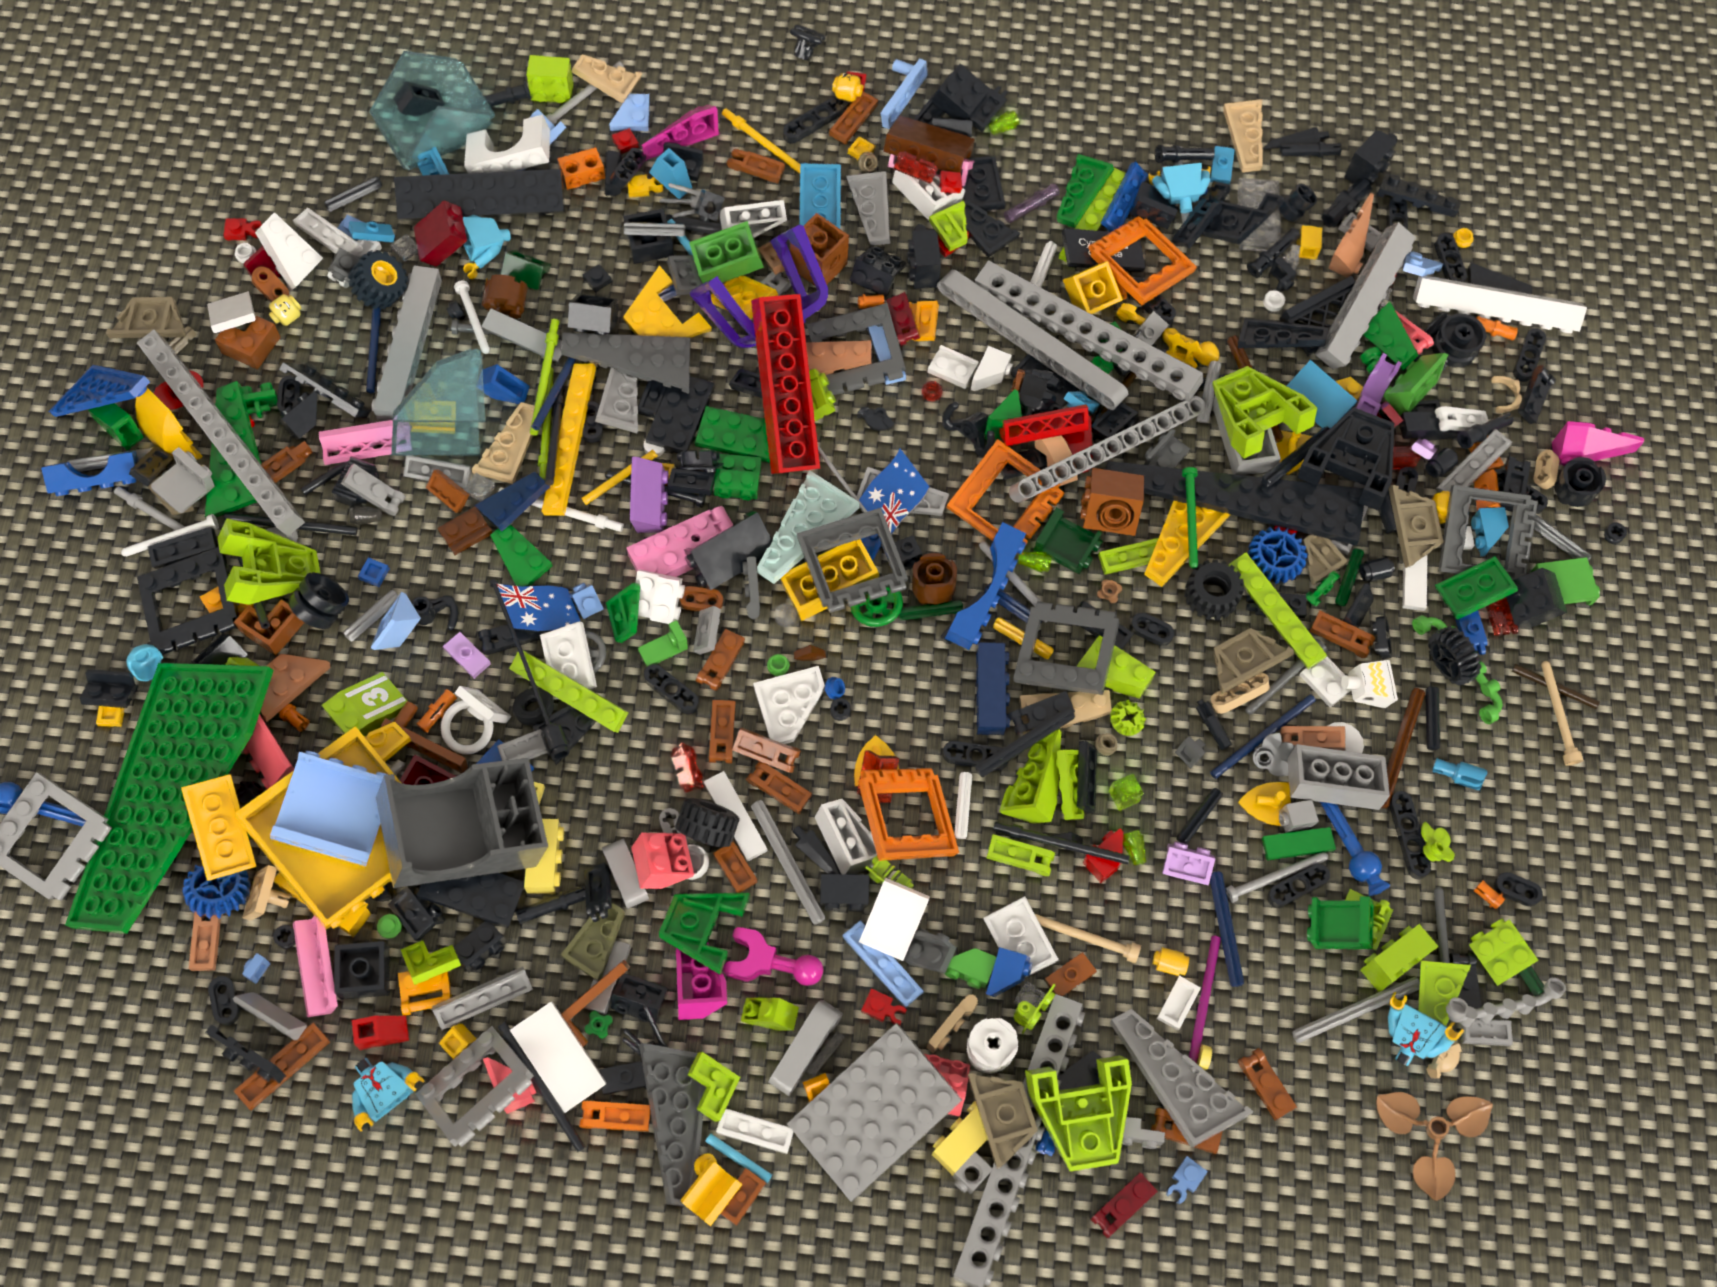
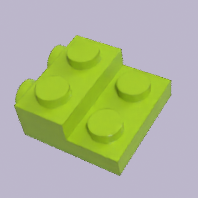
M1503 918L1491 925L1493 930L1487 934L1481 931L1471 937L1472 943L1469 944L1497 986L1539 961L1509 919L1505 922Z

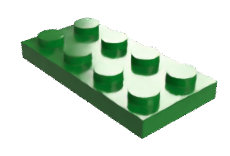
M705 407L695 441L696 447L732 455L762 457V461L770 463L765 419L718 408Z

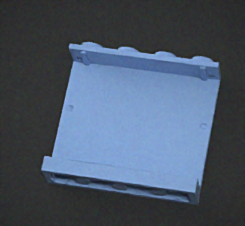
M312 751L299 752L298 761L275 826L273 825L270 839L366 866L380 826L376 796L384 775L388 774L382 772L372 774L367 772L366 768L358 765H353V767L345 766L343 761L335 758L325 760L319 758L320 755Z

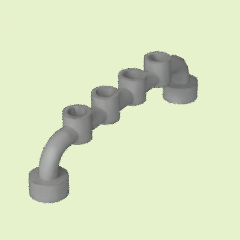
M1550 978L1543 987L1544 993L1532 997L1526 994L1516 1001L1506 998L1501 1004L1497 1005L1487 1002L1482 1008L1477 1009L1469 1007L1464 1000L1455 997L1447 1004L1446 1012L1450 1021L1459 1022L1465 1027H1470L1478 1018L1485 1023H1489L1497 1014L1502 1018L1508 1019L1516 1010L1527 1015L1535 1006L1543 1005L1551 999L1561 998L1566 991V986L1560 979Z

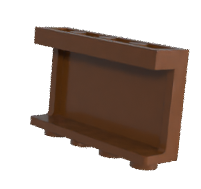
M900 115L887 133L883 151L905 159H915L921 164L943 171L961 172L963 162L971 157L975 138Z

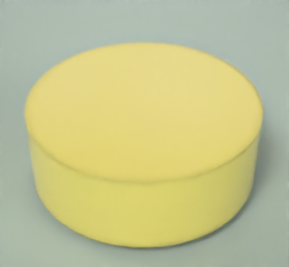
M1202 1044L1197 1064L1206 1071L1210 1065L1212 1048Z

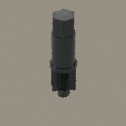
M1203 699L1197 701L1199 706H1197L1196 710L1220 749L1225 750L1233 744L1209 701L1204 702Z

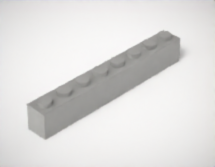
M1399 222L1384 230L1331 325L1325 346L1319 347L1315 354L1333 370L1345 367L1351 361V354L1359 346L1362 334L1369 328L1368 324L1371 318L1376 315L1378 305L1386 297L1388 287L1395 281L1394 276L1403 266V260L1413 248L1412 244L1416 237Z
M414 265L412 273L408 274V288L403 293V305L397 313L398 323L397 326L393 327L392 344H389L387 348L388 358L387 362H384L382 366L383 376L377 383V397L372 401V411H374L377 420L389 421L401 419L405 416L442 282L439 269Z

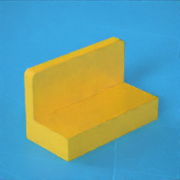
M710 1161L682 1197L681 1203L711 1226L742 1184L714 1161Z

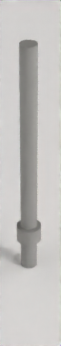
M620 61L612 66L618 68V66L624 67ZM589 84L555 112L549 113L545 117L555 125L560 117L597 88Z
M120 486L114 490V494L126 500L128 505L134 509L139 508L171 529L178 530L185 527L144 502L143 498L139 495L131 494Z

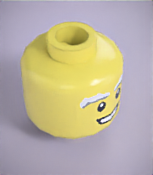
M283 294L269 304L271 312L268 315L275 324L280 322L282 325L287 326L300 317L299 310L302 308L292 295L288 297Z

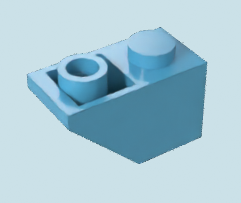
M668 148L656 159L649 173L680 200L687 192L671 188L668 184L672 183L692 189L685 162Z
M1505 507L1479 508L1472 517L1471 526L1475 529V545L1479 549L1480 557L1485 556L1509 527Z

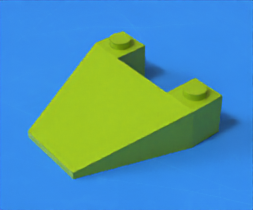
M1248 366L1212 382L1230 444L1243 458L1262 451L1264 430L1284 422L1295 434L1314 427L1317 407L1303 394Z
M226 519L218 536L220 553L242 557L243 567L233 566L224 584L226 601L250 605L293 593L299 588V584L308 573H320L316 550L253 524Z
M1123 1056L1096 1059L1100 1084L1059 1090L1056 1070L1050 1067L1025 1071L1028 1096L1070 1172L1119 1163L1132 1086L1129 1061Z

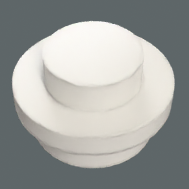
M241 243L236 247L235 257L239 262L244 263L256 250L248 243Z

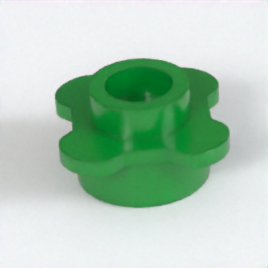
M597 1011L591 1012L589 1014V1023L584 1028L585 1032L588 1035L599 1036L600 1039L606 1038L609 1025L612 1024V1017L610 1015H600ZM601 1023V1026L597 1027L596 1024Z

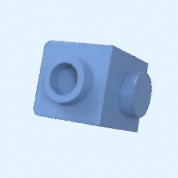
M585 582L573 587L574 591L569 593L583 619L603 610L602 604L592 585H586Z

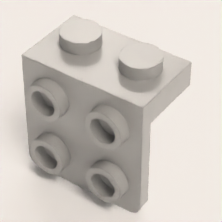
M178 447L172 452L176 464L151 484V488L178 513H184L215 486L211 478L212 472L204 464L200 466L196 458L189 451L185 453Z

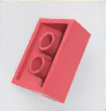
M259 714L253 735L243 749L245 755L251 754L253 760L249 762L256 773L262 772L264 778L261 781L265 788L269 789L294 771V767Z

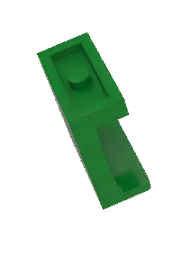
M1360 896V901H1321L1318 897H1312V904L1308 905L1311 927L1307 929V938L1315 949H1373L1374 903L1370 896Z

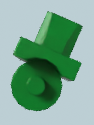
M270 382L260 385L261 392L253 393L252 387H241L249 414L256 413L258 418H263V411L271 410L270 407L277 406L278 395Z

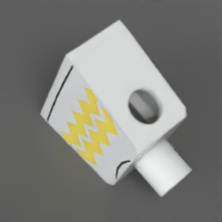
M1390 660L1359 664L1349 671L1348 676L1342 677V687L1344 689H1351L1355 702L1386 708L1398 700Z

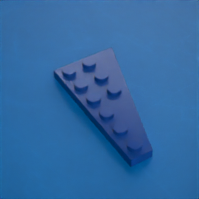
M92 365L49 412L54 417L134 399L145 393L147 390L146 386L150 381L144 375Z

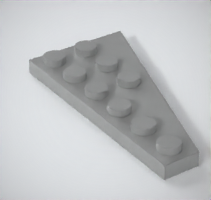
M1132 1009L1111 1019V1026L1191 1148L1253 1113L1249 1107H1244L1235 1099L1236 1096L1230 1091L1226 1092L1220 1087L1211 1075L1186 1054L1182 1055L1173 1047V1043L1154 1031V1027Z

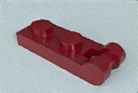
M903 292L887 299L886 302L900 345L903 346L909 340L921 338L906 293Z
M1140 1172L1090 1220L1095 1225L1098 1224L1104 1231L1102 1234L1108 1239L1158 1191ZM1108 1213L1115 1219L1112 1224L1105 1218Z

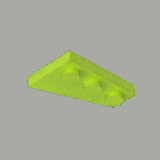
M1079 750L1057 751L1056 764L1059 769V789L1062 792L1063 801L1061 809L1065 820L1084 819V811L1077 807Z
M1421 961L1418 1011L1447 1026L1449 1017L1446 1012V1006L1452 998H1458L1471 965Z

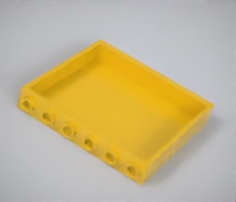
M356 726L317 753L320 755L319 758L325 760L335 758L343 761V765L353 767V765L362 766L367 769V772L372 774L377 772L388 775L394 774ZM292 771L235 812V816L326 930L329 927L335 929L345 921L343 918L350 911L353 914L365 906L363 902L370 896L373 899L385 890L383 886L390 881L392 882L381 823L366 866L270 839L273 825L275 826L294 772ZM394 774L395 780H396L397 782L401 783V782L399 781V779H398V778L395 776V774Z

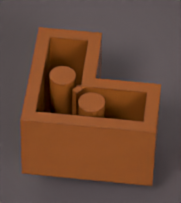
M256 316V320L251 322L245 332L233 327L221 331L215 341L222 354L258 370L281 337L274 323Z
M281 599L267 615L270 626L263 629L260 626L255 609L248 605L234 621L235 625L243 635L275 656L305 623L292 612L289 604Z

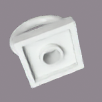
M459 686L455 694L462 700L451 705L445 712L441 722V734L444 742L451 750L459 754L468 755L482 750L488 744L493 734V721L507 723L511 715L478 689ZM463 709H467L473 716L484 722V731L481 738L472 745H461L451 735L450 724L452 718Z

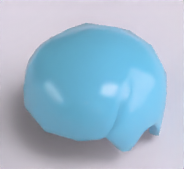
M142 644L134 647L129 653L126 661L127 668L137 680L147 682L153 679L157 665L161 663L163 656L154 645Z

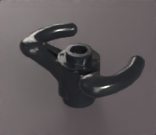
M798 24L790 30V34L797 37L794 56L804 60H809L815 47L821 45L826 38L824 34Z
M955 401L949 404L942 416L943 427L947 431L961 432L972 441L975 453L983 458L995 443V432L989 430L985 446L984 432L987 427L988 415L984 412H976L965 419L951 420L950 416L953 411L959 408V403Z
M444 595L435 600H429L427 597H417L412 601V605L421 618L418 624L428 625L432 623L437 612L449 607L450 619L447 628L448 630L455 629L459 611L457 603L452 596Z

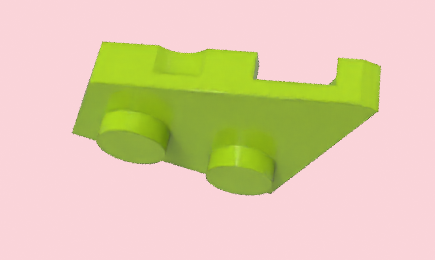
M964 201L929 216L930 224L949 252L967 244L968 235Z

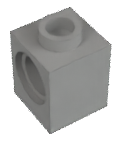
M1312 800L1286 804L1279 811V822L1281 826H1284L1285 833L1310 829L1319 822Z
M974 1152L954 1173L953 1178L956 1180L954 1184L963 1193L967 1191L971 1195L993 1169ZM965 1170H975L978 1174V1179L976 1181L967 1180Z

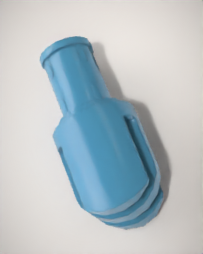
M1436 758L1432 772L1451 777L1454 780L1453 783L1475 790L1481 789L1487 776V770L1462 761L1454 764Z

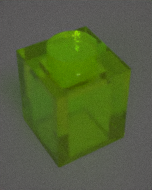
M1134 774L1112 782L1109 793L1119 811L1139 803L1144 794Z

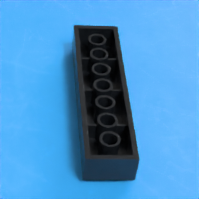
M561 169L394 177L397 219L400 221L422 220L444 200L460 206L462 217L471 215L500 217L565 213L563 172Z

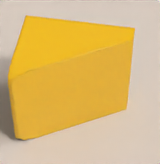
M460 1023L452 1026L439 1044L454 1060L476 1038L464 1024Z

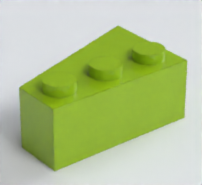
M1099 635L1076 667L1096 669L1103 639L1102 636ZM1114 645L1105 687L1111 688L1114 692L1140 699L1152 682L1156 672Z
M1420 924L1413 929L1409 925L1399 933L1401 937L1399 940L1394 942L1391 939L1381 947L1383 949L1382 953L1378 956L1376 953H1373L1364 960L1366 966L1360 971L1378 992L1384 990L1438 947Z

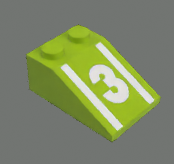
M381 672L338 692L322 704V707L343 734L356 726L365 737L369 732L381 728L385 718L392 720L396 717L407 700L388 677Z

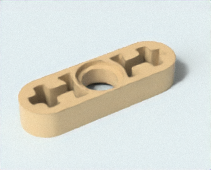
M1260 673L1223 694L1221 691L1214 693L1210 698L1214 712L1226 713L1266 693L1270 688L1268 675ZM1237 691H1245V692H1246V693H1244V694H1242V695H1237V694H1235V692H1237Z

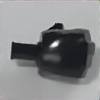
M1039 369L1025 370V376L1019 393L1020 405L1023 408L1021 412L1022 417L1034 415L1037 411L1045 412L1055 403V393L1060 380L1053 375V372Z

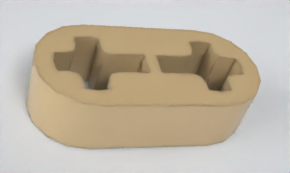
M1552 450L1542 451L1536 460L1534 482L1542 489L1551 488L1557 480L1559 457Z

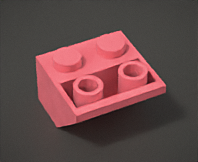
M641 833L631 847L640 889H662L691 878L694 875L686 837L681 833Z
M924 1054L963 1099L948 1113L960 1117L967 1090V1075L969 1074L970 1065L959 1060L953 1061L940 1058L937 1055Z

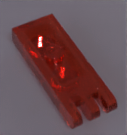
M1506 597L1486 606L1495 636H1501V630L1503 635H1509L1510 631L1512 634H1518V626L1514 624Z

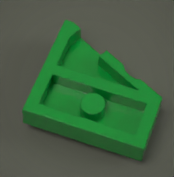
M632 583L606 602L615 642L623 643L637 633L640 584Z

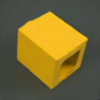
M1302 225L1299 231L1301 237L1297 240L1296 257L1316 260L1322 246V228Z

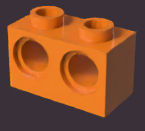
M596 147L557 158L559 169L563 172V181L567 190L605 179L604 166Z

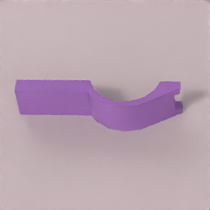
M1385 353L1380 356L1369 375L1355 408L1375 416L1381 407L1380 402L1388 385L1402 364L1398 361L1394 366L1385 361L1387 356Z

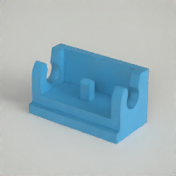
M436 147L417 156L419 160L427 158L417 163L422 175L449 174Z

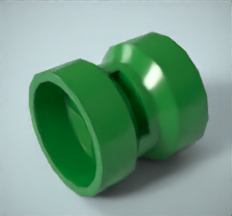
M1379 347L1370 348L1360 356L1362 363L1367 366L1366 370L1369 375L1382 355Z

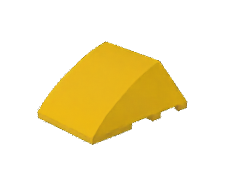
M148 388L144 394L136 397V419L139 428L155 446H158L172 456V452L179 447L185 453L189 451L196 459L203 457L192 445L191 439L182 431V426L172 412Z

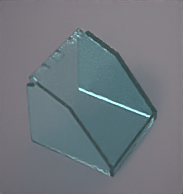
M403 51L369 111L402 168L407 170L418 167L417 163L426 160L427 158L419 160L417 156L431 150L433 147H436L439 155L443 156L466 146L467 134L485 130L492 124L491 119L495 116V113L480 89H478L472 76L469 75L463 62H458L456 58ZM405 82L438 89L445 105L437 106L435 110L415 117L400 113L393 98Z
M469 349L437 361L396 407L392 415L391 456L480 455L478 422H485L482 355L479 349Z

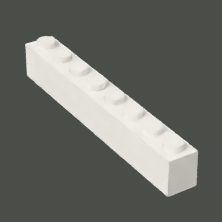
M1418 276L1413 300L1420 307L1429 308L1430 305L1438 306L1437 309L1449 312L1450 309H1455L1460 314L1470 315L1471 312L1478 313V316L1486 319L1495 316L1499 317L1498 320L1511 322V320H1517L1519 324L1531 326L1532 323L1540 324V328L1552 330V327H1557L1565 333H1572L1573 330L1580 332L1587 309L1584 304L1431 276Z

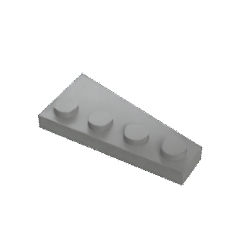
M886 171L846 176L870 246L890 244Z
M611 367L595 422L637 433V378L620 373L618 369Z
M867 467L857 494L858 499H860L870 483L882 471ZM929 488L921 503L911 513L942 516L949 493Z

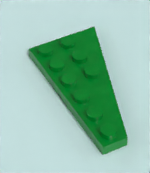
M235 381L217 388L215 405L261 464L241 384ZM212 443L209 470L212 472L211 478L215 487L207 493L205 518L211 514L219 517L225 513L257 503Z

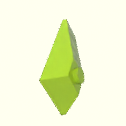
M1061 730L1054 731L1031 747L1028 752L1029 759L1024 768L1020 767L1016 773L1018 775L1017 780L1013 786L1009 785L1005 791L999 810L1000 813L1032 824L1052 821L1058 797L1059 769L1056 759L1057 751L1061 748Z

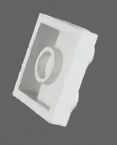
M639 569L636 577V583L640 584L638 616L647 617L652 621L666 624L679 620L681 607H678L679 598H683L685 585H682L683 578Z

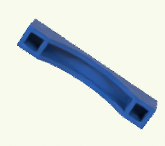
M1002 522L990 547L993 561L991 585L976 603L957 613L945 639L967 650H970L972 644H978L982 635L979 629L981 625L986 627L991 617L988 611L990 607L995 608L1000 596L996 594L999 588L1004 590L1009 580L1005 576L1008 571L1013 572L1018 560L1014 558L1016 553L1021 555L1026 545V542L1023 541L1026 533Z

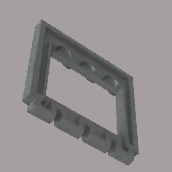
M887 303L807 324L811 342L826 341L827 338L833 336H845L848 332L864 331L867 330V327L875 325L878 327L883 326L891 359L826 375L829 381L827 389L833 395L844 393L843 387L847 386L848 392L865 388L864 381L868 382V386L884 383V376H888L889 381L903 378L902 372L906 371Z
M1451 485L1443 536L1444 543L1442 544L1438 572L1459 574L1476 566L1462 564L1471 499L1514 505L1504 569L1512 580L1526 575L1528 564L1521 563V560H1529L1532 542L1524 540L1525 537H1533L1535 521L1528 520V516H1536L1538 501L1531 500L1529 495Z
M881 508L797 533V539L823 608L827 607L829 613L845 609L843 601H847L849 607L866 602L865 594H868L869 599L873 600L886 596V588L888 587L891 594L907 589L905 582L908 581V577ZM878 534L892 573L830 592L816 553Z
M1037 601L1036 607H1031L1013 677L1014 682L1103 695L1120 623L1119 618H1116L1117 612L1100 610L1099 616H1096L1097 609L1078 607L1077 613H1075V606L1057 604L1055 610H1053V603ZM1041 620L1105 629L1096 669L1033 661L1032 656Z

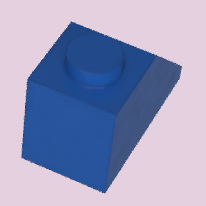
M496 364L482 370L476 388L492 399L520 404L525 402L530 386Z
M999 947L986 994L996 997L1023 982L1025 976H1029L1031 973V957Z

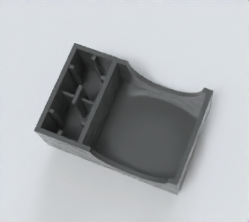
M528 758L472 764L468 770L454 778L426 785L401 784L395 780L394 774L384 775L376 796L393 888L533 868L538 865L548 848Z

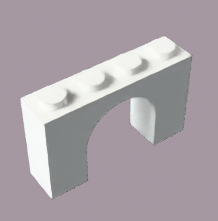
M543 114L523 119L522 138L515 146L502 152H493L494 144L486 129L467 134L464 164L467 172H508L548 163L550 128Z

